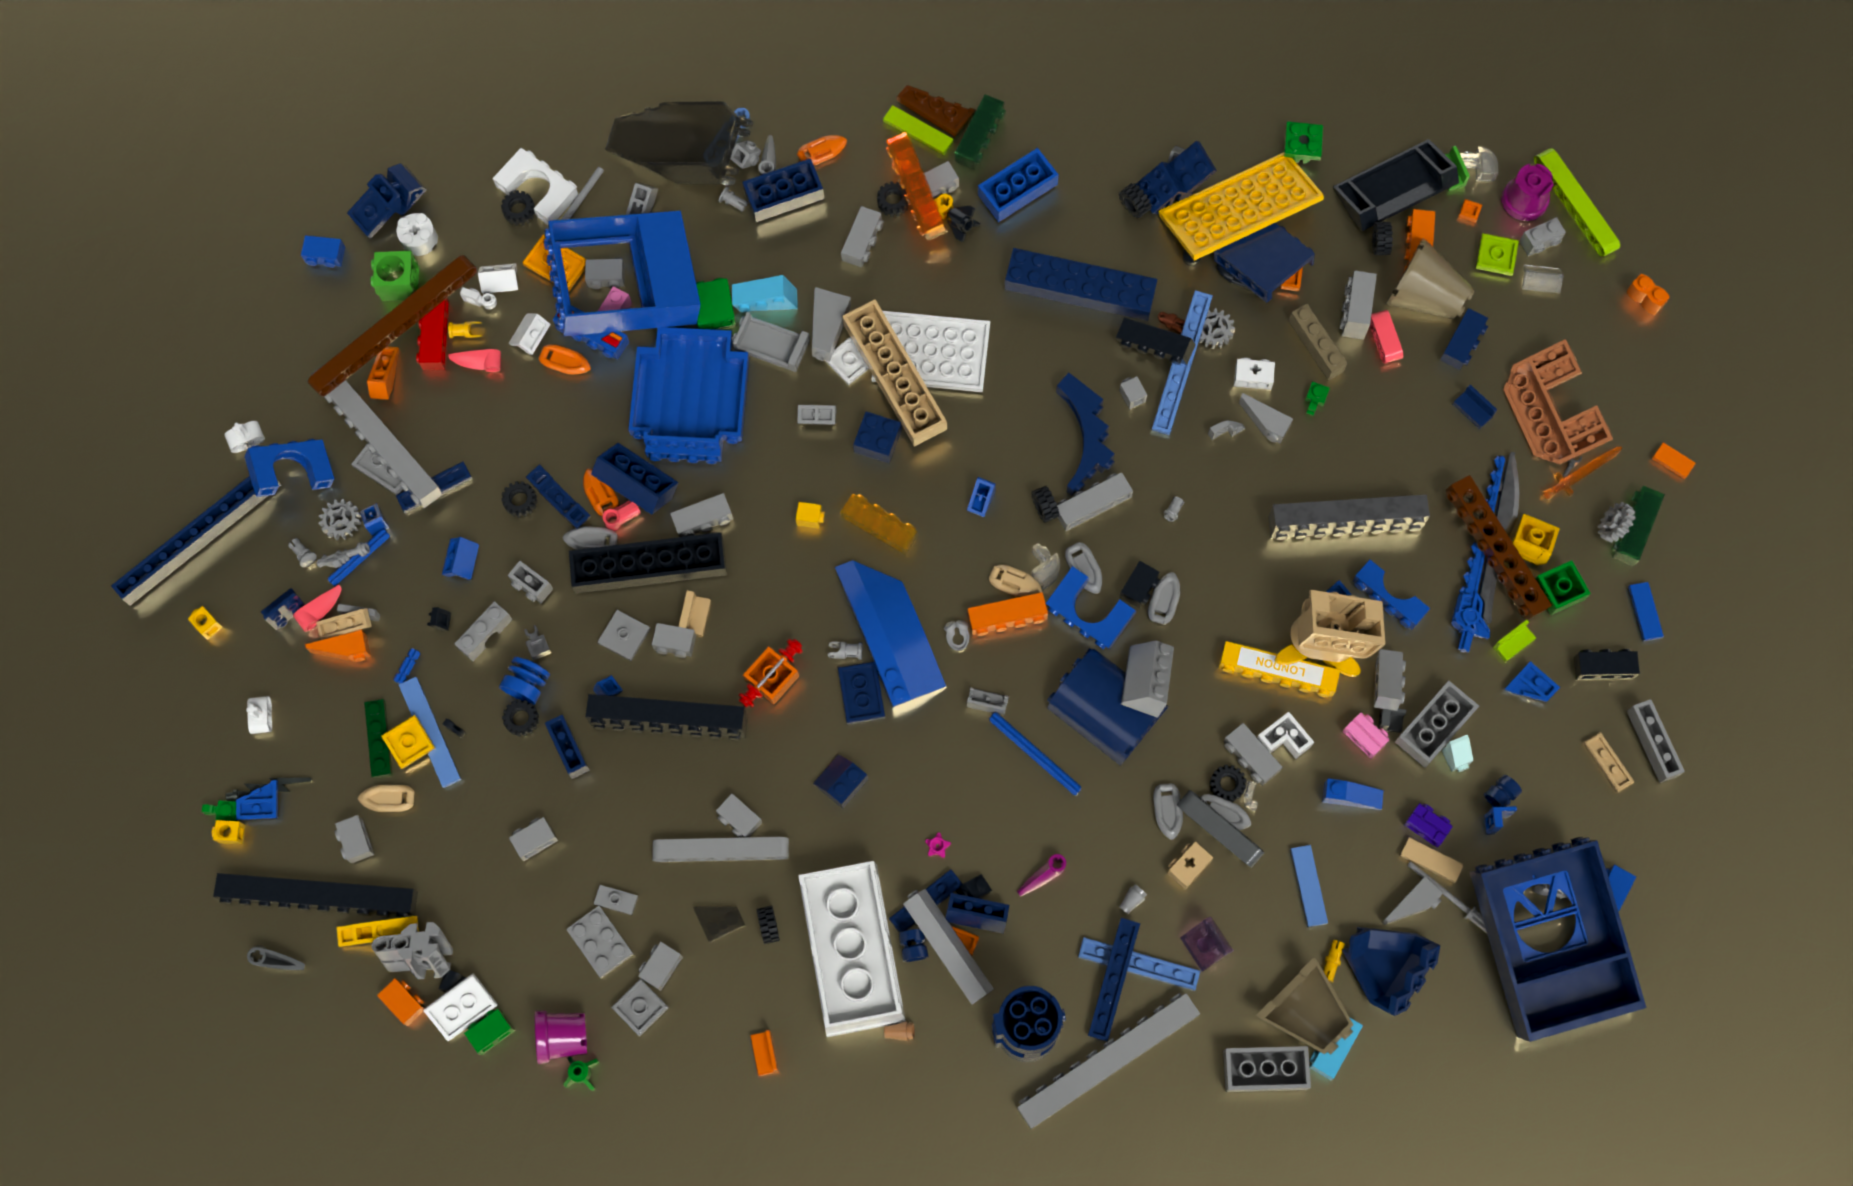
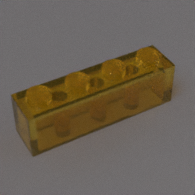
M852 494L841 510V517L904 555L907 554L918 537L916 528L909 523L904 524L900 521L899 517L892 513L890 515L887 514L877 504H870L862 495Z

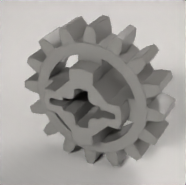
M1217 308L1212 313L1208 310L1199 343L1206 342L1205 347L1211 344L1212 349L1216 345L1222 348L1223 342L1228 345L1229 339L1233 338L1235 327H1233L1234 320H1229L1230 314L1223 315L1224 310L1217 313ZM1217 325V328L1211 333L1212 329Z
M335 499L333 505L328 502V508H322L324 514L319 515V518L323 521H320L319 525L323 527L321 530L327 533L329 538L334 536L336 540H339L341 536L346 540L347 534L352 537V531L359 530L356 525L361 524V521L358 519L361 517V514L357 512L359 509L353 506L351 501L346 504L344 499L340 503Z
M1623 502L1620 504L1615 503L1614 508L1610 506L1609 510L1604 512L1605 517L1600 519L1601 524L1598 525L1600 537L1610 543L1613 540L1617 542L1619 537L1623 538L1629 532V526H1633L1632 520L1636 518L1633 516L1635 514L1633 507Z

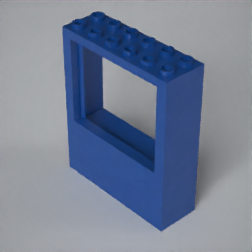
M681 211L548 221V228H545L544 248L548 250L547 264L551 266L550 281L554 282V286H552L553 297L557 299L555 308L556 313H559L560 316L558 318L559 329H563L564 336L697 324L701 304ZM629 243L641 308L572 314L560 248Z

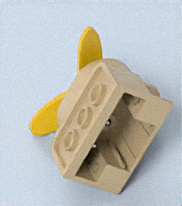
M1310 590L1309 598L1302 603V615L1294 621L1291 627L1290 634L1293 644L1281 650L1276 655L1275 662L1279 665H1290L1306 658L1319 659L1331 668L1339 669L1341 674L1349 677L1358 676L1361 670L1359 664L1353 658H1368L1385 645L1382 601L1359 598L1355 595H1341L1337 592L1328 593Z

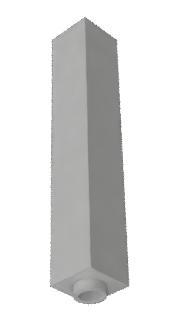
M924 889L920 892L915 890L907 896L909 900L903 903V905L970 1003L974 1004L994 990L927 890Z

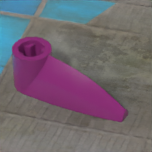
M1060 854L1052 855L1049 861L1039 868L1018 889L1017 893L1019 896L1030 893L1061 875L1066 868V859ZM1053 861L1061 862L1059 869L1053 867Z

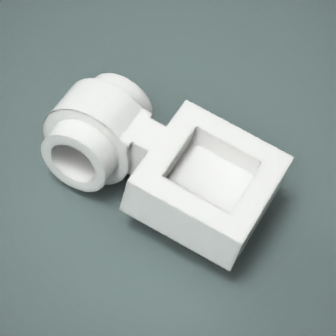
M462 287L460 295L465 302L479 307L482 305L486 309H493L497 305V300L492 293H486L481 296L479 291L474 288L467 289Z

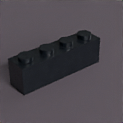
M1128 318L1123 319L1116 336L1120 346L1123 348H1135L1142 354L1151 353L1154 357L1161 360L1167 358L1170 359V362L1177 365L1181 363L1188 364L1196 345L1192 338Z

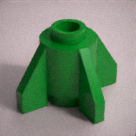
M569 1056L567 1058L570 1063L568 1078L563 1084L565 1088L576 1082L580 1084L585 1083L593 1091L595 1087L589 1079L591 1077V1069L599 1061L595 1058L584 1063L582 1061H575L572 1056ZM580 1068L581 1074L577 1075V1070Z

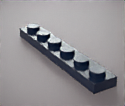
M1124 918L1120 919L1088 1033L1090 1037L1108 1042L1140 927L1138 922Z

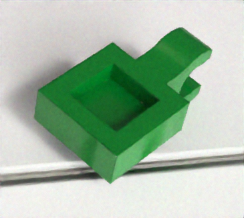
M1315 382L1311 383L1305 401L1310 402L1306 414L1314 416L1317 405L1323 407L1330 389L1329 387Z
M218 800V806L202 805L201 812L205 815H216L215 820L237 821L235 801Z

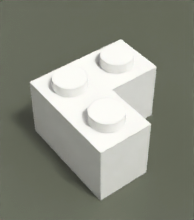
M1290 712L1286 713L1257 737L1270 753L1284 744L1295 759L1310 749L1314 743Z

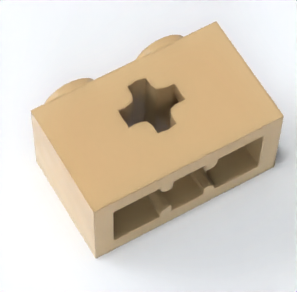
M1196 841L1192 846L1188 844L1181 851L1183 856L1179 860L1175 858L1168 865L1170 870L1167 874L1184 889L1196 879L1213 859ZM1189 861H1192V867L1189 866L1188 868H1186V862L1188 863Z

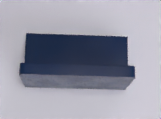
M1469 385L1464 393L1452 404L1479 430L1497 412V408L1472 385Z

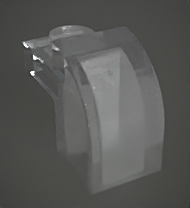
M1478 147L1476 153H1460L1466 168L1476 169V181H1495L1499 173L1498 160L1491 150L1485 147Z
M1038 542L1032 547V553L1041 564L1032 570V577L1035 578L1042 590H1044L1058 578L1060 558L1057 553L1050 557L1049 550L1045 546L1042 547Z

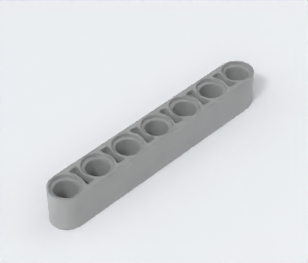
M789 838L657 839L653 840L652 861L784 860L789 858Z

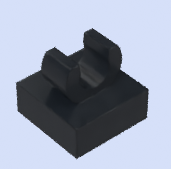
M439 607L432 608V612L429 613L431 620L427 625L441 631H449L451 612Z

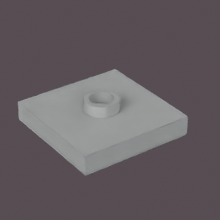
M616 610L598 640V644L632 661L651 628Z
M640 979L611 1008L640 1037L669 1007Z

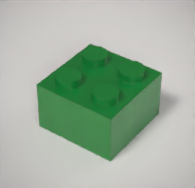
M1572 560L1535 578L1552 605L1547 609L1551 616L1585 601L1591 594Z

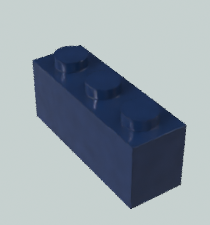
M1468 308L1440 360L1458 370H1461L1463 364L1467 366L1472 357L1469 355L1470 351H1475L1480 343V340L1477 338L1479 335L1483 336L1488 328V325H1486L1488 317Z
M560 715L545 722L568 775L574 779L590 771L565 717Z
M951 893L946 920L948 923L1004 934L1010 905Z

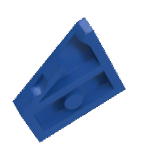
M1530 661L1504 690L1547 702L1560 687Z
M273 780L269 784L252 791L247 796L245 795L237 799L236 820L277 819L278 781Z

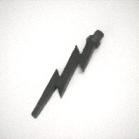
M310 777L269 778L271 781H278V792H290L283 784L312 781ZM244 784L250 791L233 789V792L225 794L226 800L234 799L236 801L267 784Z

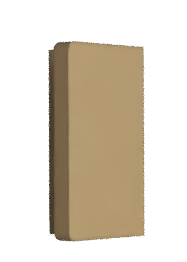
M687 591L678 627L693 629L696 635L703 636L711 600L697 597L695 592Z

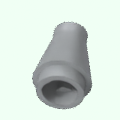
M1136 884L1133 887L1130 886L1119 907L1129 914L1146 900L1147 893Z

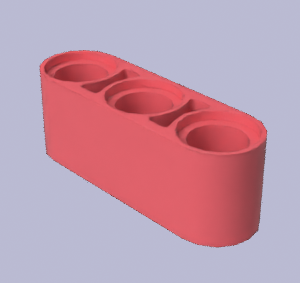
M1383 310L1372 313L1370 329L1382 362L1385 364L1403 359V350L1389 311Z

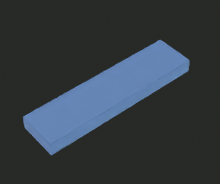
M1311 845L1291 848L1307 927L1328 924Z

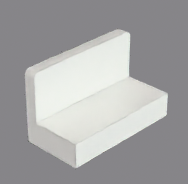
M517 264L480 267L478 276L481 292L484 294L518 290Z
M527 313L509 341V344L511 346H518L529 355H533L551 324L537 313Z

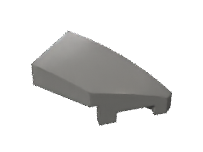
M1226 420L1210 427L1208 435L1213 440L1228 431L1231 437L1245 430V427L1242 423Z

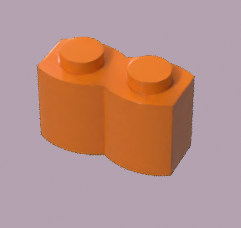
M1640 274L1626 291L1632 300L1641 303L1642 307L1652 315H1656L1670 298L1663 288L1655 286L1653 280L1644 274Z

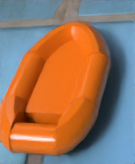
M839 135L823 136L800 147L797 156L800 162L807 160L805 153L808 152L813 165H818L837 156L844 149L847 139Z
M545 345L539 356V361L544 366L565 374H583L591 369L588 360L582 354L560 345ZM549 352H553L550 360L546 359Z
M587 469L583 478L584 491L595 512L603 517L606 510L615 509L619 506L618 497L611 487L591 475L593 469ZM612 502V506L604 510L602 509L603 506Z

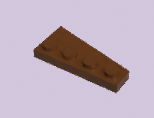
M906 85L896 99L902 105L954 137L957 136L976 113V109L961 107L962 104L954 102V104L944 100L945 98L940 96L933 97L929 95V92Z

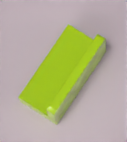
M1525 620L1504 636L1493 647L1505 663L1536 639L1527 627L1529 624L1528 620Z

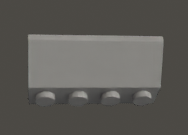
M1157 640L1130 646L1121 705L1158 718L1167 704L1174 652L1173 646Z

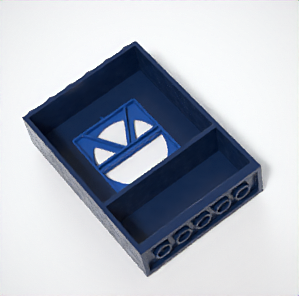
M1589 837L1573 838L1571 843H1555L1551 845L1552 848H1538L1532 850L1533 854H1517L1513 856L1514 859H1499L1494 861L1495 865L1487 866V864L1476 866L1474 871H1470L1517 1037L1529 1042L1647 1008L1598 841L1590 840ZM1537 884L1550 885L1544 914L1523 894L1527 888ZM1560 889L1569 898L1572 906L1553 911L1557 891ZM1519 901L1535 917L1515 922L1514 909L1516 902ZM1575 914V928L1572 937L1565 946L1553 952H1540L1532 949L1520 938L1517 932L1520 929Z

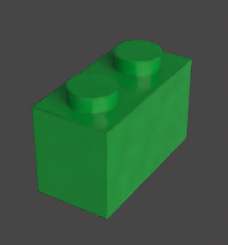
M492 1009L487 1012L482 1021L472 1023L468 1026V1031L464 1033L480 1055L515 1031L499 1009Z

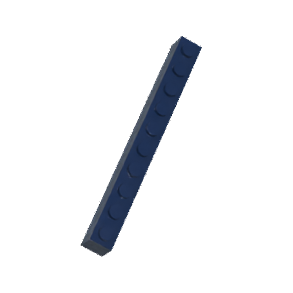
M250 476L247 477L112 584L111 587L123 601L131 606L268 496L256 497Z

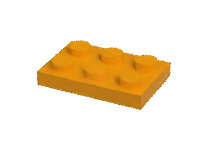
M543 234L523 261V265L550 281L551 266L547 264L548 250L544 248L545 235ZM560 248L569 292L584 272L587 259L568 248Z

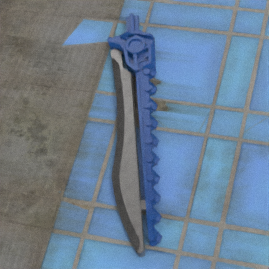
M1511 452L1507 457L1502 483L1500 482L1505 458L1504 456H1497L1494 459L1497 470H1493L1490 474L1493 484L1486 488L1490 498L1485 499L1494 512L1498 491H1500L1496 517L1508 536H1510L1516 523L1519 509V477L1514 452ZM1483 529L1484 533L1489 535V532ZM1475 542L1471 546L1474 557H1470L1467 561L1470 572H1466L1463 575L1466 586L1459 590L1460 593L1458 594L1451 621L1452 626L1459 633H1462L1458 650L1463 653H1469L1473 636L1487 640L1490 638V629L1487 625L1492 622L1491 615L1497 582V573L1490 567L1486 558L1479 594L1477 593L1485 554L1478 548ZM1494 545V549L1499 552V548Z

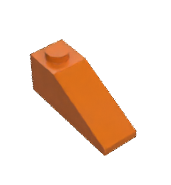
M387 346L377 354L367 379L370 398L389 400L394 385L399 347Z
M363 630L305 644L306 649L310 653L354 662L364 661L367 657L371 656L367 635Z

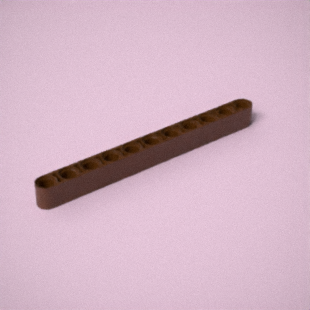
M465 255L456 258L313 373L308 379V384L320 396L329 394L469 281L477 273V267Z

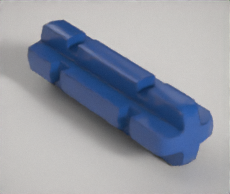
M413 648L409 650L408 657H405L398 670L399 673H396L393 678L396 683L401 684L406 681L407 678L405 677L410 674L416 663L414 661L420 656L418 650Z

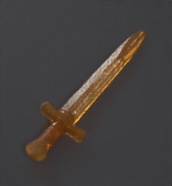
M1622 447L1609 450L1565 478L1562 477L1560 472H1557L1555 478L1559 483L1550 489H1545L1543 496L1550 500L1563 489L1568 496L1573 495L1574 491L1570 486L1614 458L1622 450Z

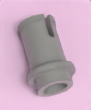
M1176 496L1173 497L1169 508L1164 511V518L1166 520L1174 522L1178 519V513L1184 504L1183 499Z

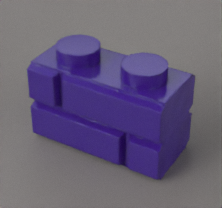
M1419 803L1404 826L1438 848L1453 826L1449 824L1450 820L1445 816H1438L1433 813L1434 810L1429 805Z

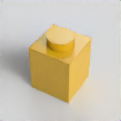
M799 502L796 514L797 526L819 529L820 523H824L825 518L822 506Z

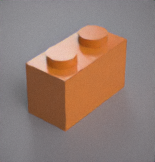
M395 978L377 996L404 1025L409 1026L424 1012L423 1009L425 1007L422 1005L424 1001L419 995H413L409 991L411 987L405 980L399 981Z

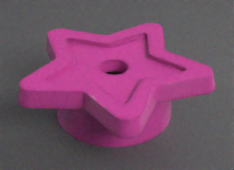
M937 833L933 839L925 840L930 847L928 856L938 854L944 858L945 849L951 844L949 841L943 840L940 833Z

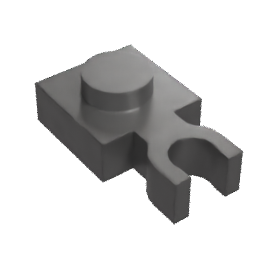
M536 625L533 626L535 632L529 634L527 629L524 630L529 641H526V645L533 661L551 654L544 635L539 636Z

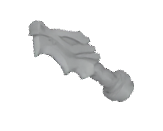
M360 542L354 549L337 550L329 556L324 554L321 559H318L316 564L320 568L323 566L337 568L345 564L346 561H349L350 557L358 554L362 557L370 553V548L366 542Z

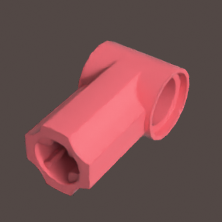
M629 500L615 509L606 510L603 514L605 528L616 531L622 524L640 515L641 512L637 504ZM610 518H616V521L613 523L607 522Z

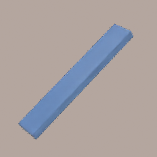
M414 677L399 684L411 715L417 716L436 747L428 755L442 787L446 788L461 781L462 779L418 678Z
M1084 937L1078 958L1107 966L1113 945ZM1134 951L1132 952L1127 970L1130 973L1193 991L1196 990L1200 970Z

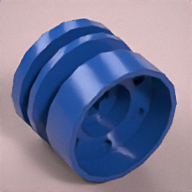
M514 657L511 661L513 665L508 667V670L514 676L504 675L499 688L518 700H526L535 705L541 694L535 685L544 687L546 684L544 680H548L550 673L533 661Z

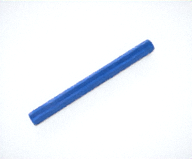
M997 712L990 716L989 721L1073 795H1077L1081 791V786Z

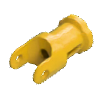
M465 321L461 324L449 322L450 339L455 336H465L466 338L481 337L483 335L471 334V325L481 324L482 322Z

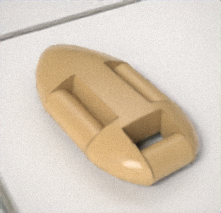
M999 564L994 566L989 576V582L995 588L1016 597L1042 592L1040 584L1030 574L1008 565ZM999 572H1003L1001 579L998 580Z
M376 785L363 791L358 796V800L364 807L376 812H402L413 807L415 792L406 785ZM404 794H406V803H403Z

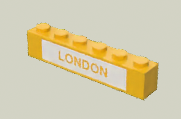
M1228 641L1225 642L1219 668L1223 669L1226 673L1237 672L1246 678H1261V681L1266 683H1272L1273 681L1280 683V686L1285 688H1291L1292 686L1299 688L1300 691L1310 693V691L1316 692L1319 696L1325 698L1333 697L1336 692L1340 674L1339 669L1303 660L1290 665H1279L1275 662L1277 655L1275 653Z

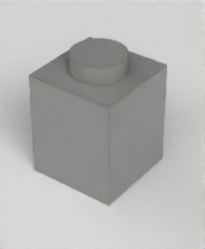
M1137 376L1126 378L1121 382L1119 391L1129 410L1146 402L1147 393Z

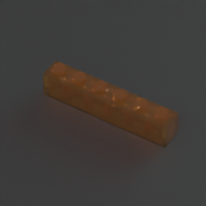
M905 131L886 140L888 144L886 151L889 157L894 159L892 166L896 174H900L901 178L898 181L901 188L906 189L907 194L904 196L908 205L911 204L913 207L911 213L914 220L919 222L920 226H917L921 237L925 236L929 241L947 233V228L909 135Z

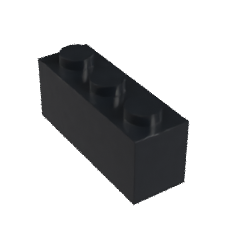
M1586 649L1581 650L1574 657L1576 680L1635 679L1640 674L1638 652L1631 651V649H1620L1619 652H1611V649L1592 652V650Z

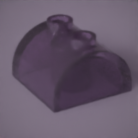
M1212 917L1204 919L1180 937L1202 972L1234 951Z

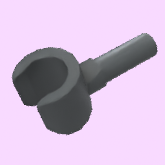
M1582 456L1578 460L1571 459L1568 461V466L1561 476L1562 478L1566 479L1571 469L1580 463Z

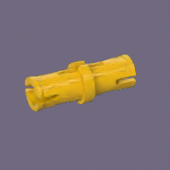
M1337 940L1332 941L1329 955L1325 958L1326 964L1323 970L1331 983L1334 981L1337 967L1341 964L1340 957L1345 943L1340 941L1338 945Z

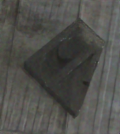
M693 907L709 943L746 926L737 907Z

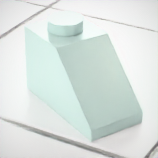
M1468 735L1450 741L1441 750L1451 772L1455 770L1462 772L1470 768L1469 765L1473 761V755Z

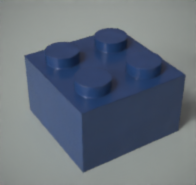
M866 411L853 444L854 453L890 464L902 431L901 422Z

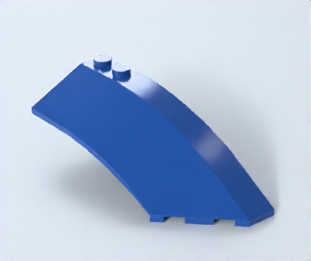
M853 560L836 566L835 570L892 708L946 687L903 582Z

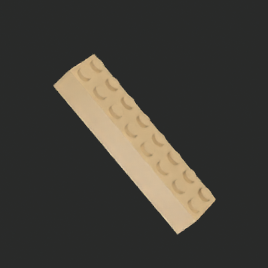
M873 300L843 315V324L898 420L901 422L913 446L915 447L947 430L945 417L877 301Z

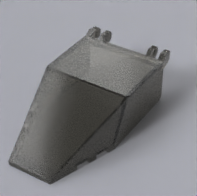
M723 101L659 103L658 107L652 109L647 107L644 108L643 112H632L615 118L605 150L677 184H723L730 186L735 184L736 179L731 176H725L726 173L737 175L739 172L737 168L728 166L737 136H750V131L740 128V126L752 127L753 121L748 118L738 117L727 103Z

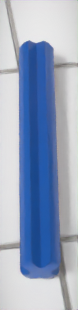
M381 529L367 542L370 553L363 557L359 554L350 557L349 561L342 564L327 578L333 586L341 582L390 537L388 532Z

